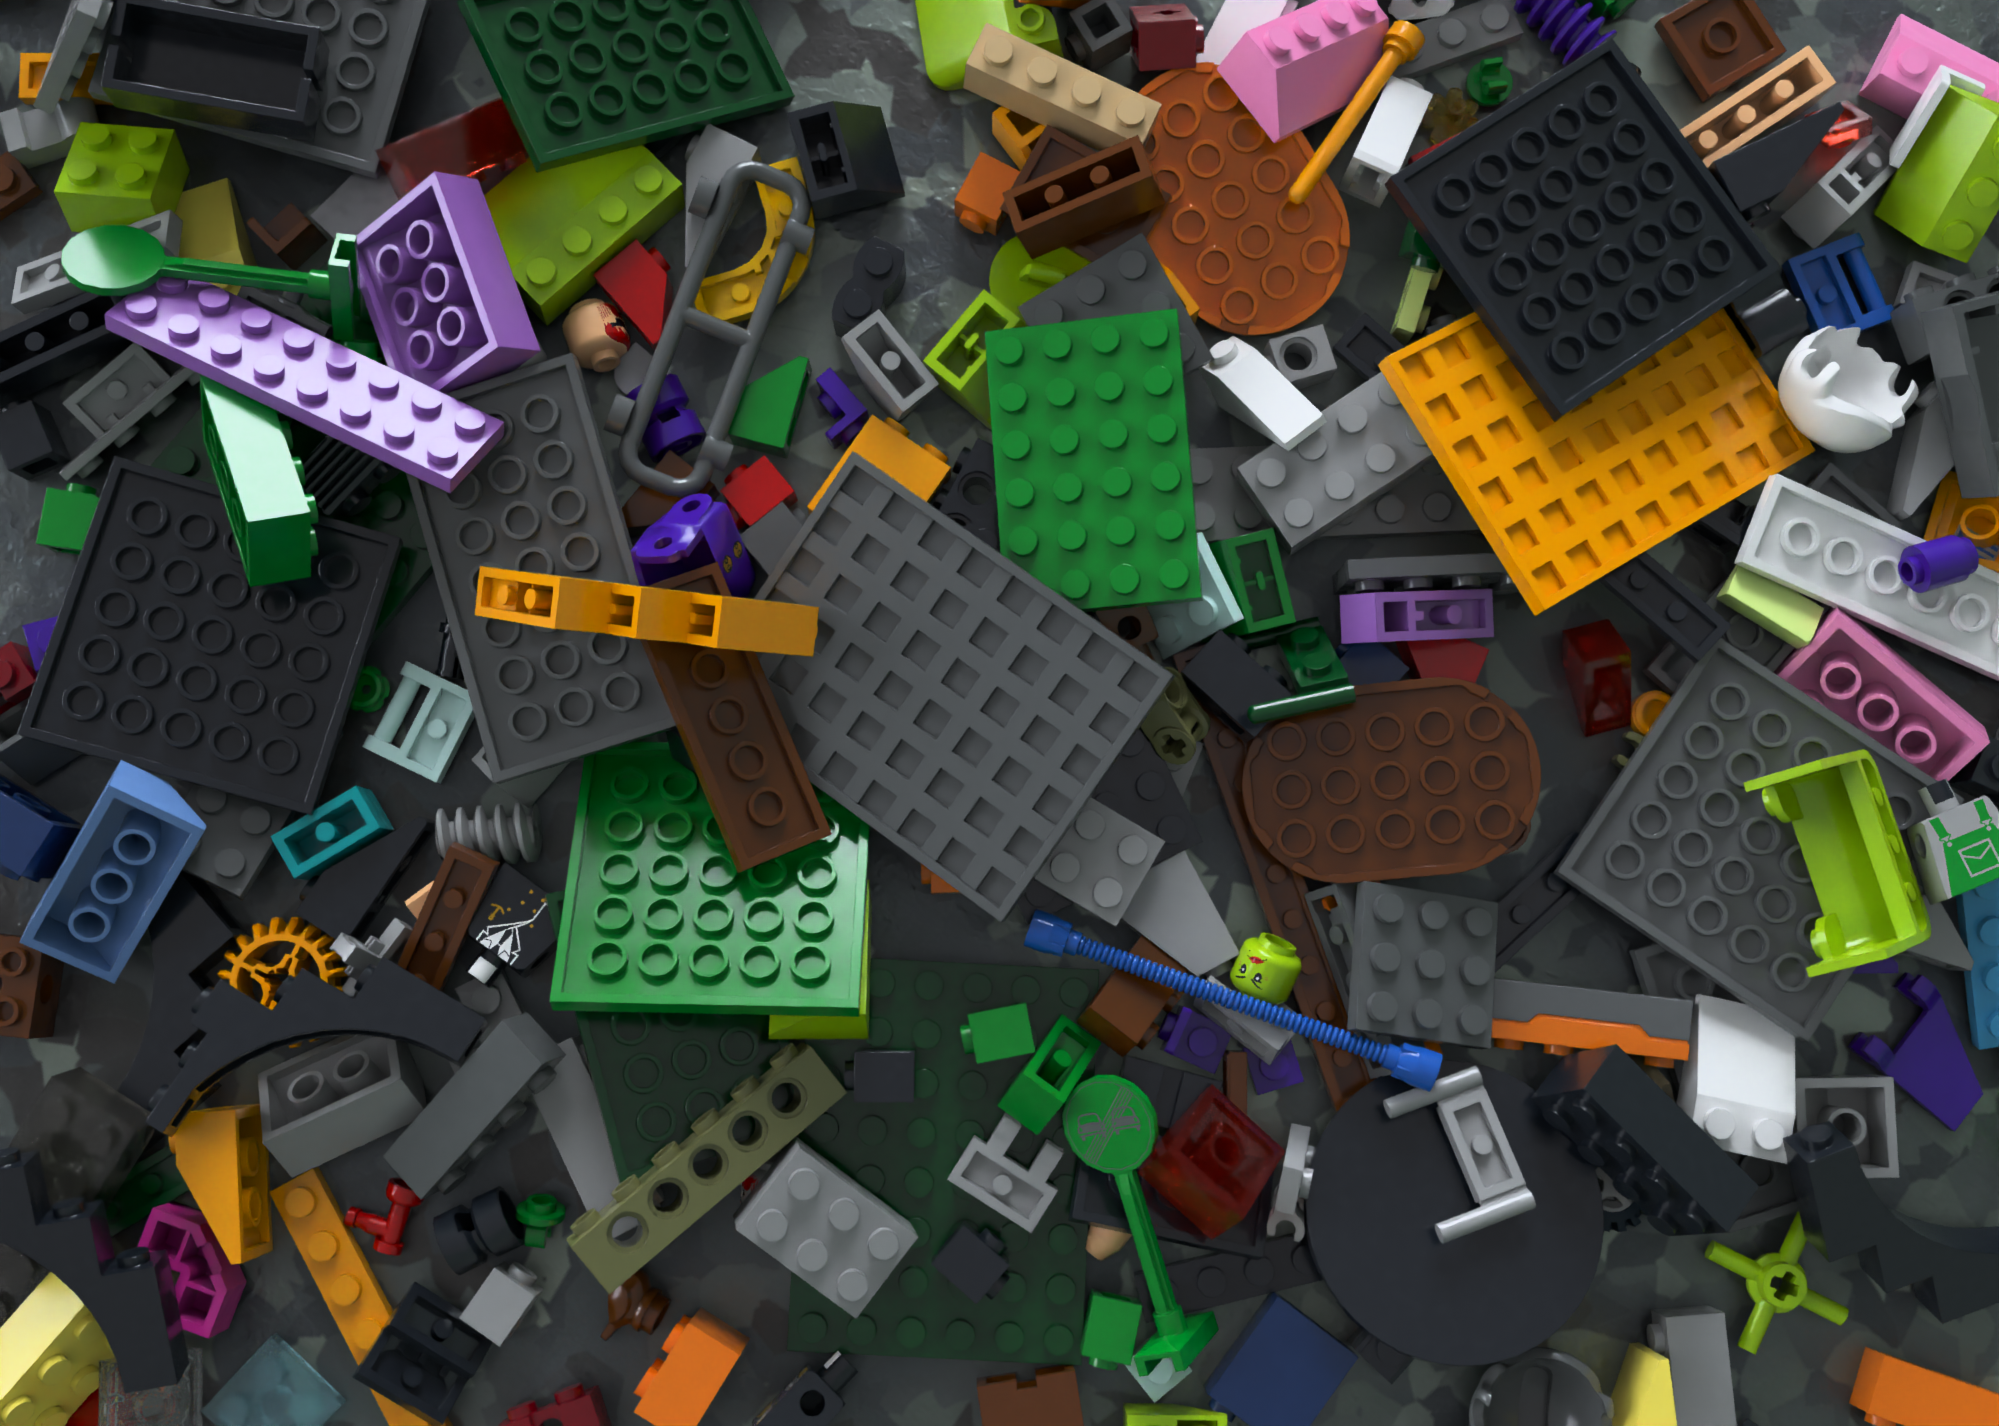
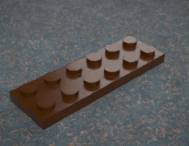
M718 562L646 586L732 597ZM640 639L737 872H743L831 835V830L756 652Z

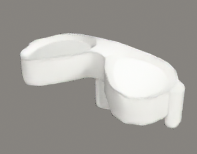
M1391 0L1388 12L1398 20L1439 17L1449 12L1450 8L1454 6L1455 0H1426L1419 3L1415 0Z

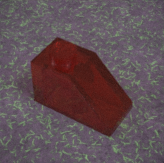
M1609 619L1563 630V668L1584 735L1588 737L1630 726L1631 650Z

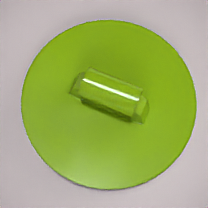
M1015 236L1000 248L992 262L989 273L990 293L1028 326L1018 306L1087 266L1090 262L1065 247L1031 259L1019 238Z

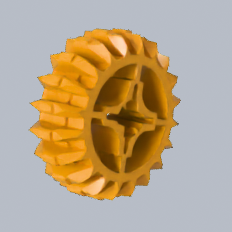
M282 917L271 918L269 928L263 923L254 924L252 926L253 938L244 934L236 938L242 952L228 950L224 954L227 961L234 964L233 968L221 969L217 973L222 979H230L232 987L254 1000L256 999L253 993L252 979L258 981L263 990L260 1004L272 1011L278 1004L273 1001L274 995L282 984V981L279 980L280 978L273 974H288V976L292 975L296 978L302 968L309 971L310 964L313 961L309 957L310 954L317 963L320 979L343 992L341 989L343 987L341 985V977H349L344 972L347 967H339L338 962L342 958L336 952L330 950L331 945L336 939L328 934L320 937L321 929L312 923L305 927L302 917H291L288 924H286ZM292 942L296 944L292 953L285 954L277 965L260 961V958L269 949L280 943ZM320 1038L312 1039V1040H308V1041H309V1042H315V1041L319 1040ZM302 1041L288 1046L290 1048L300 1047Z

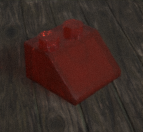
M1212 1084L1164 1134L1137 1173L1213 1240L1245 1218L1286 1151Z

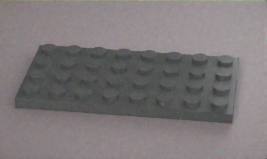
M569 353L446 393V395L504 422V436L451 493L406 473L494 783H505L677 728L640 639L604 633L551 629L474 615L480 566L640 586L631 556L633 546L577 357L573 353Z

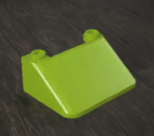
M915 0L926 71L930 81L941 90L963 89L966 62L986 23L1065 59L1055 18L1045 7L1036 4H1026L1015 8L1014 0Z

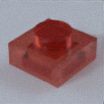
M1848 100L1843 101L1841 104L1845 110L1820 143L1828 149L1843 148L1857 139L1872 135V117ZM1820 109V110H1818V111H1815V112L1806 114V115H1805V118L1808 117V116H1810V115H1812V114H1814V113H1816V112H1819V111H1821V110H1823V109Z

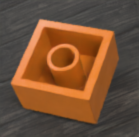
M701 1307L692 1319L684 1314L661 1348L669 1353L666 1360L663 1361L657 1357L634 1391L636 1395L642 1398L634 1413L654 1426H697L750 1338Z

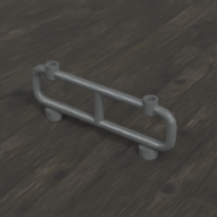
M750 160L739 162L729 168L720 183L701 176L688 212L705 219L701 233L636 401L617 394L603 429L621 437L618 450L620 465L630 479L644 487L667 496L683 498L696 494L705 488L714 469L724 472L734 445L725 442L795 254L797 252L806 255L815 232L814 228L807 226L811 211L809 193L802 182L792 175L765 163ZM754 180L784 192L792 200L793 206L748 327L743 329L694 309L693 305L737 190L744 181ZM687 326L737 346L739 350L694 469L689 476L679 479L643 465L638 458V448L684 328Z

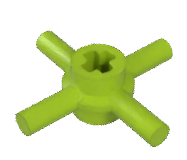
M1799 1212L1794 1217L1779 1253H1766L1752 1260L1715 1240L1709 1243L1705 1251V1258L1746 1278L1747 1291L1755 1305L1737 1346L1755 1355L1774 1313H1786L1800 1305L1839 1326L1848 1317L1849 1309L1807 1287L1805 1272L1798 1263L1808 1240L1804 1236ZM1774 1276L1782 1279L1779 1290L1770 1286Z

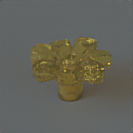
M1450 88L1446 94V99L1440 93H1434L1427 107L1429 110L1425 111L1421 122L1425 128L1434 127L1430 135V140L1434 144L1444 141L1447 136L1450 138L1466 130L1479 121L1477 118L1472 117L1479 109L1478 103L1472 99H1462L1463 92L1459 88Z

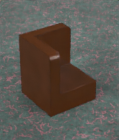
M292 203L288 204L264 228L254 217H251L246 222L291 270H297L328 241L317 227Z

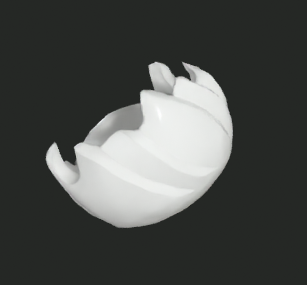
M1827 326L1805 336L1787 357L1779 376L1778 396L1790 421L1808 439L1833 452H1862L1889 440L1892 437L1893 429L1905 425L1904 413L1914 403L1919 394L1918 386L1912 379L1906 393L1902 396L1897 395L1894 384L1901 366L1894 362L1883 361L1873 348L1860 347L1857 344L1861 330L1859 327L1837 330L1835 326Z

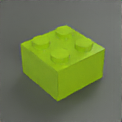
M80 122L54 189V194L72 232H83L84 230L103 225L127 226L167 210L175 213L190 169L175 129Z

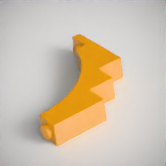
M480 566L474 615L551 629L689 643L720 649L813 657L815 639L818 633L819 607Z

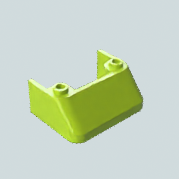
M1861 749L1819 759L1743 783L1746 792L1764 788L1762 790V799L1767 812L1771 816H1777L1783 823L1792 822L1824 916L1816 920L1815 929L1810 933V940L1815 954L1823 960L1806 967L1809 977L1888 959L1931 937L1930 918L1878 768L1868 751Z

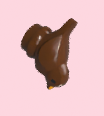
M640 1268L610 1295L608 1294L609 1322L600 1335L603 1340L607 1341L619 1328L629 1324L637 1332L642 1330L652 1335L662 1322L670 1306L671 1299L662 1295L661 1289L651 1287L649 1275L644 1269Z

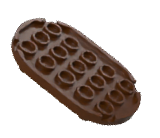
M1434 677L1353 685L1356 695L1355 703L1269 721L1255 736L1246 756L1243 768L1242 794L1248 820L1258 839L1279 862L1289 869L1308 878L1328 883H1359L1363 881L1448 875L1466 872L1483 866L1503 854L1521 836L1533 817L1541 787V765L1538 750L1532 734L1515 709L1513 710L1506 702L1485 687L1456 678Z

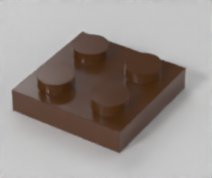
M1691 0L1660 18L1654 26L1703 103L1776 61L1787 51L1754 0Z

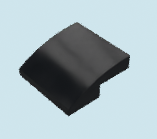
M414 1282L383 1326L352 1377L432 1426H441L466 1382L475 1375L493 1342L459 1318L464 1311L417 1282Z

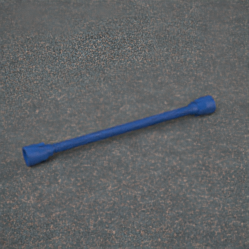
M1036 909L1024 941L1025 947L1061 958L1063 953L1072 956L1082 953L1083 957L1088 955L1089 959L1094 958L1096 962L1100 960L1102 964L1106 962L1107 966L1112 964L1113 968L1117 966L1119 970L1124 968L1125 972L1130 971V974L1136 973L1138 977L1142 975L1144 979L1148 977L1149 981L1153 979L1155 983L1160 981L1161 985L1166 984V987L1172 986L1174 990L1178 988L1180 992L1184 990L1185 994L1189 992L1191 996L1196 994L1197 998L1202 997V1000L1208 999L1210 1003L1214 1001L1216 1005L1220 1003L1221 1007L1225 1005L1227 1009L1232 1007L1233 1011L1244 1012L1246 1016L1250 1014L1252 1018L1256 1016L1257 1020L1262 1018L1263 1022L1268 1020L1269 1024L1274 1023L1277 1027L1280 1025L1282 1029L1285 1027L1288 1031L1293 1029L1294 1033L1299 1031V1035L1311 1036L1313 1040L1317 1038L1319 1042L1323 1040L1324 1044L1329 1042L1330 1046L1335 1044L1336 1048L1341 1047L1344 1051L1347 1049L1349 1053L1353 1051L1355 1055L1359 1053L1360 1057L1372 1058L1374 1062L1378 1060L1381 1067L1391 1070L1392 1077L1403 1080L1408 1085L1428 1092L1434 1086L1442 1062L1441 1053L1405 1042L1400 1047L1390 1043L1383 1046L1380 1042L1376 1044L1374 1040L1370 1041L1369 1038L1363 1039V1036L1357 1037L1355 1033L1352 1035L1349 1031L1345 1033L1344 1029L1339 1031L1338 1027L1334 1029L1332 1025L1327 1027L1326 1023L1323 1022L1321 1024L1319 1020L1316 1022L1313 1018L1309 1020L1308 1016L1303 1018L1302 1014L1296 1015L1294 1011L1292 1013L1288 1009L1284 1011L1283 1007L1278 1009L1277 1005L1273 1007L1271 1003L1266 1005L1265 1001L1260 1002L1258 998L1254 1000L1252 996L1249 998L1246 994L1242 996L1241 992L1236 994L1235 990L1230 992L1229 988L1218 987L1216 983L1213 985L1210 981L1206 983L1205 979L1201 981L1199 977L1194 979L1193 975L1182 974L1180 970L1176 972L1174 968L1171 970L1168 966L1164 968L1163 964L1157 966V962L1152 964L1151 960L1140 959L1138 955L1134 957L1132 953L1129 955L1127 951L1122 953L1121 949L1116 951L1115 947L1104 946V943L1098 944L1096 940L1094 942L1090 938L1086 940V937L1082 936L1083 933L1072 929L1073 923L1064 921L1056 915Z

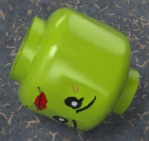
M1262 932L1259 937L1248 938L1243 942L1240 953L1233 964L1230 980L1240 990L1242 996L1246 994L1248 998L1250 996L1254 997V1000L1258 998L1260 1002L1265 1001L1266 1005L1267 1003H1284L1288 1000L1302 967L1300 959L1295 954L1297 949L1289 941L1266 932Z

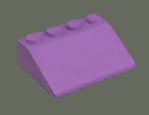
M434 171L357 235L360 289L389 368L446 394L513 372L541 351L478 179Z

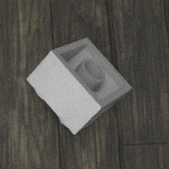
M1856 1074L1795 1078L1796 1115L1794 1134L1802 1131L1807 1126L1830 1121L1855 1145L1860 1165L1866 1178H1900L1894 1077Z

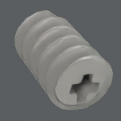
M515 803L512 817H507L502 804H496L493 818L488 819L483 806L480 805L476 806L473 820H468L463 807H457L454 821L450 822L445 810L440 808L437 810L435 818V838L438 854L444 860L449 846L454 842H458L500 862L503 856L507 864H516L522 853L526 862L535 863L539 858L542 848V826L538 806L535 803L532 814L526 816L522 804Z

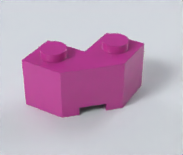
M175 1201L153 1207L137 1247H148L149 1252L167 1249L171 1270L180 1273L175 1285V1292L183 1330L209 1339L229 1329L247 1282L240 1265H231L202 1211Z

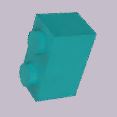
M354 786L314 810L312 816L307 814L270 837L294 879L310 880L315 875L321 876L323 871L392 833L395 829L373 791Z

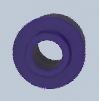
M1947 535L1906 547L1898 563V573L1905 585L1917 593H1924L1965 581L1978 568V552L1970 539Z

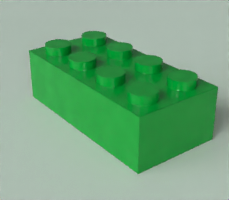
M200 374L203 442L250 587L311 577V556L318 555L317 538L311 524L318 523V511L313 494H304L302 486H305V473L302 461L299 456L291 457L289 450L293 449V441L288 421H279L277 414H280L279 411Z

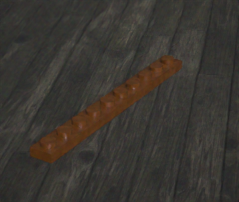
M1205 645L1173 655L1171 659L1174 668L1180 673ZM1196 699L1210 719V729L1206 737L1201 740V743L1204 744L1205 754L1270 934L1279 936L1292 943L1297 949L1295 954L1301 961V971L1291 991L1298 1012L1302 1014L1303 1018L1308 1016L1309 1020L1310 1018H1313L1315 1022L1319 1020L1321 1024L1323 1022L1326 1023L1327 1027L1332 1025L1333 1029L1338 1027L1339 1031L1344 1029L1346 1033L1348 1031V1015L1304 896L1305 893L1309 892L1303 875L1298 874L1279 862L1264 847L1248 820L1242 794V778L1246 756L1254 739L1244 743ZM1311 1036L1308 1037L1333 1109L1337 1112L1350 1097L1376 1078L1370 1079L1363 1057H1360L1359 1053L1355 1055L1353 1051L1349 1053L1347 1049L1344 1051L1341 1047L1336 1048L1335 1044L1330 1046L1329 1042L1324 1044L1323 1040L1319 1042L1317 1038L1313 1040Z

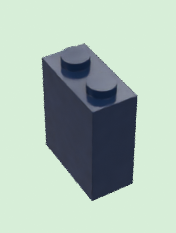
M1272 1292L1264 1299L1203 1386L1208 1395L1212 1397L1208 1405L1216 1412L1226 1413L1227 1421L1231 1423L1237 1416L1249 1426H1310L1359 1357L1351 1348L1278 1293Z

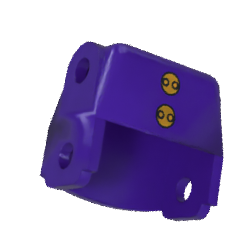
M692 494L679 500L670 511L646 529L631 550L632 561L640 586L646 587L718 562L731 596L748 598L756 578L754 567L730 509L723 502H713L708 494Z

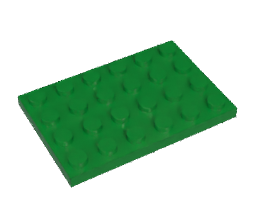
M1177 308L985 331L1001 554L1084 612L1203 601L1180 321Z

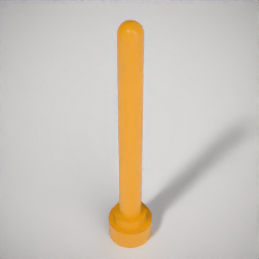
M1398 20L1390 27L1383 38L1382 57L1290 188L1288 196L1291 202L1300 204L1307 199L1398 65L1412 61L1425 44V37L1414 24Z

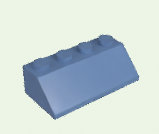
M120 760L34 910L19 943L115 984L203 835L207 825L169 782Z

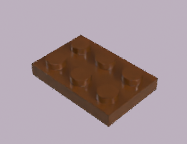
M1047 124L1011 189L1097 152ZM1161 189L1165 204L1063 247L1092 263L1140 233H1143L1148 241L1172 196ZM1004 200L1002 206L1000 207V210L1009 215Z

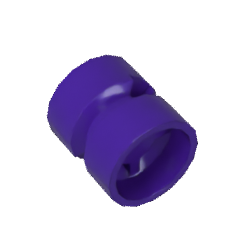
M675 374L666 375L642 438V442L651 460L657 463L662 460L669 450L678 456L691 451L699 446L707 435L695 410L686 409L690 400L678 376ZM641 385L631 390L625 397L636 401Z

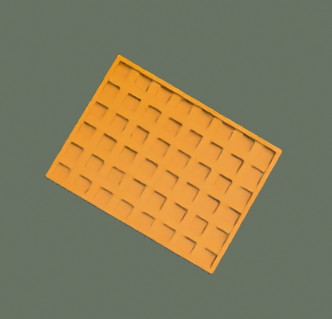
M1724 308L1555 422L1476 312L1392 353L1378 364L1379 369L1534 616H1537L1768 479V476L1783 471L1816 451L1809 439L1788 418L1780 402L1778 391Z

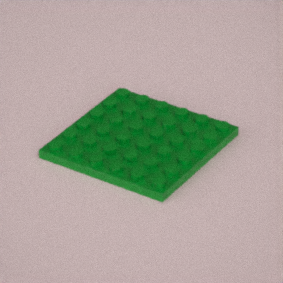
M631 742L584 757L549 1000L552 1010L859 1017L871 826L811 783L832 834L738 873L697 774L672 759L668 742Z

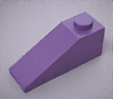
M1492 589L1374 592L1339 595L1341 644L1494 637Z

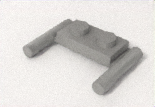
M1476 1066L1436 1080L1430 1092L1414 1088L1383 1100L1385 1111L1390 1119L1437 1102V1113L1474 1201L1480 1204L1479 1208L1435 1224L1436 1234L1442 1244L1536 1208L1534 1197L1527 1189L1526 1182L1488 1093L1483 1086L1482 1076Z

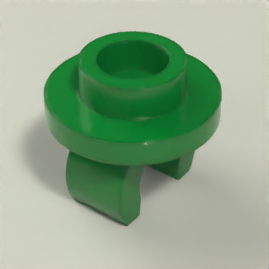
M1502 57L1482 59L1481 62L1474 65L1469 71L1465 82L1466 91L1476 104L1484 107H1494L1503 103L1511 93L1513 79L1510 71L1502 64Z
M541 1193L533 1194L516 1206V1219L527 1225L525 1246L545 1249L546 1237H551L553 1226L564 1221L566 1208L554 1196Z

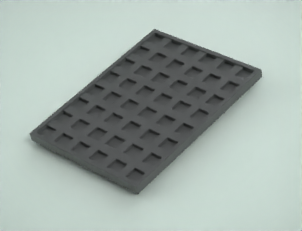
M852 451L754 598L757 600L819 607L818 633L815 639L813 657L756 652L809 781L1000 922L1006 921L1175 678L1174 674L854 451Z

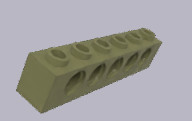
M801 1042L797 1047L793 1043L783 1047L770 1059L769 1063L772 1067L758 1079L752 1075L742 1081L730 1093L733 1098L730 1103L719 1112L715 1108L705 1112L692 1124L691 1128L694 1133L679 1145L675 1141L667 1144L651 1159L654 1164L651 1169L639 1179L635 1174L626 1178L612 1191L611 1195L614 1199L599 1212L595 1208L588 1210L572 1224L570 1229L573 1231V1234L566 1239L609 1295L847 1094V1091L811 1046ZM782 1083H790L794 1090L793 1100L788 1106L776 1109L772 1103L774 1089ZM743 1116H752L756 1125L753 1135L747 1140L736 1141L732 1134L735 1122ZM704 1149L715 1150L717 1161L714 1168L705 1174L695 1173L693 1170V1160L696 1154ZM667 1182L676 1184L677 1197L672 1204L666 1207H657L653 1204V1193L659 1185ZM626 1216L636 1218L638 1228L634 1236L624 1241H619L612 1237V1228L617 1220Z

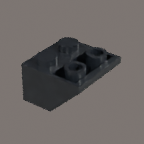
M831 101L787 113L815 220L905 197L881 107Z

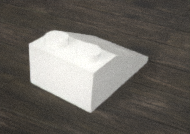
M1696 994L1690 1041H1688L1690 1045L1688 1061L1684 1060L1676 1104L1722 1150L1787 1164L1783 1138L1792 1135L1796 1115L1795 1037L1747 1004Z

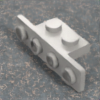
M133 342L62 402L97 439L68 462L59 474L66 481L75 473L82 479L88 476L104 461L99 455L101 451L112 442L118 448L127 443L141 430L135 424L149 411L157 417L176 401L177 398L171 392L185 380L191 386L195 385L200 381V374L182 366L174 374L170 375L143 346Z

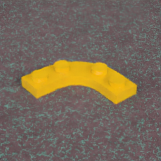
M797 156L769 164V166L784 171L800 180L806 188ZM758 181L755 182L765 211L767 232L761 249L746 264L734 270L704 278L694 302L697 310L731 324L751 318L793 206L792 200L787 194ZM811 206L807 226L815 229L814 214ZM815 232L806 255L796 252L777 304L782 302L795 289L804 276L813 254Z

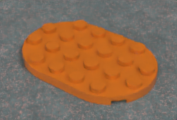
M1214 62L1196 63V68L1171 69L1157 76L1138 92L1162 104L1145 150L1153 165L1160 188L1172 196L1171 201L1147 242L1157 259L1174 273L1200 307L1197 318L1218 330L1242 336L1270 335L1290 329L1305 321L1321 308L1333 294L1341 280L1350 247L1349 221L1343 200L1325 171L1303 203L1295 204L1291 202L1288 192L1315 153L1303 132L1299 131L1274 144L1217 71L1219 65L1214 64Z

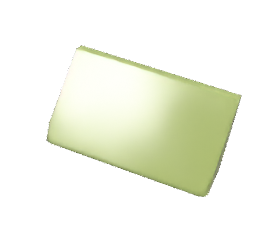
M1738 565L1734 567L1716 597L1720 602L1796 649L1809 645L1824 610L1823 607L1797 591Z

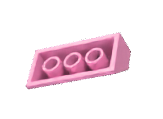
M1318 0L1247 31L1217 67V71L1275 144L1346 109L1383 55V38L1389 30V18L1380 8L1377 0Z
M1900 14L1858 95L1908 119L1939 66L1943 65L1984 83L1985 91L1981 96L1999 103V63Z

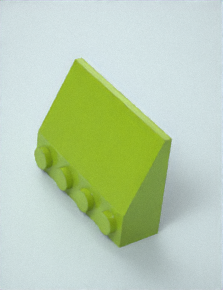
M643 145L538 173L529 157L484 195L522 301L547 326L597 283L593 276L594 273L636 239L640 244H643L685 207L682 183Z

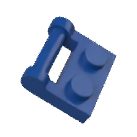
M1859 232L1788 259L1781 265L1794 295L1801 299L1807 309L1806 319L1811 333L1827 326H1835L1837 330L1859 327L1861 328L1860 333L1891 322L1890 312L1894 310L1892 304L1887 305L1862 251L1865 243ZM1837 258H1844L1868 313L1862 315Z

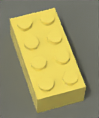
M52 1272L42 1280L0 1328V1426H65L68 1419L86 1398L102 1384L104 1379L102 1378V1372H105L107 1367L111 1366L110 1362L116 1361L109 1342L92 1313L79 1297Z

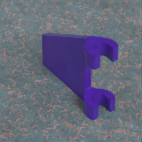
M1905 972L1894 988L1905 998L1923 1008V1012L1897 1046L1891 1051L1889 1046L1877 1036L1871 1035L1868 1038L1864 1033L1858 1032L1847 1047L1858 1057L1881 1071L1885 1076L1894 1077V1083L1947 1129L1955 1132L1982 1097L1983 1092L1938 989L1923 975L1918 974L1914 978L1910 973Z

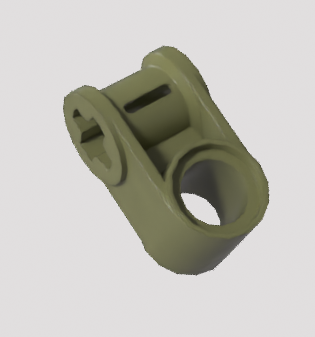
M1165 667L1166 670L1175 675V678L1141 725V729L1153 744L1156 753L1163 760L1176 765L1186 764L1196 752V742L1206 737L1210 729V719L1188 689L1182 675L1172 667ZM1197 722L1198 724H1197V726L1195 727V729H1194V731H1193L1192 728H1193V726L1195 725V723ZM1171 736L1172 739L1170 740V742H1169L1168 745H1167L1166 742H1167V740L1169 739V737Z

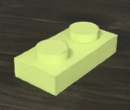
M1410 268L1390 332L1401 344L1406 346L1415 332L1422 334L1431 309L1430 306L1423 305L1428 289L1436 290L1442 275V268H1439L1436 274Z

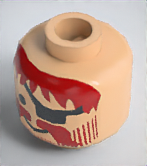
M586 299L576 303L570 309L562 324L563 334L569 351L577 357L579 366L582 368L594 369L596 372L611 371L620 364V358L631 347L630 337L621 312L613 304L606 303L601 299Z

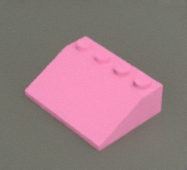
M1831 607L1822 616L1809 645L1799 649L1794 648L1773 672L1937 781L1943 779L1949 781L1990 743L1986 729L1980 722L1858 619L1838 607Z

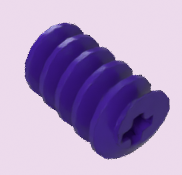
M1517 0L1513 8L1517 14H1524L1530 11L1526 19V24L1529 28L1543 24L1538 34L1542 42L1556 37L1550 48L1552 54L1559 55L1568 51L1562 62L1564 67L1617 35L1616 30L1602 36L1599 34V30L1605 21L1603 16L1590 22L1586 19L1593 7L1591 2L1576 8L1574 5L1576 0Z

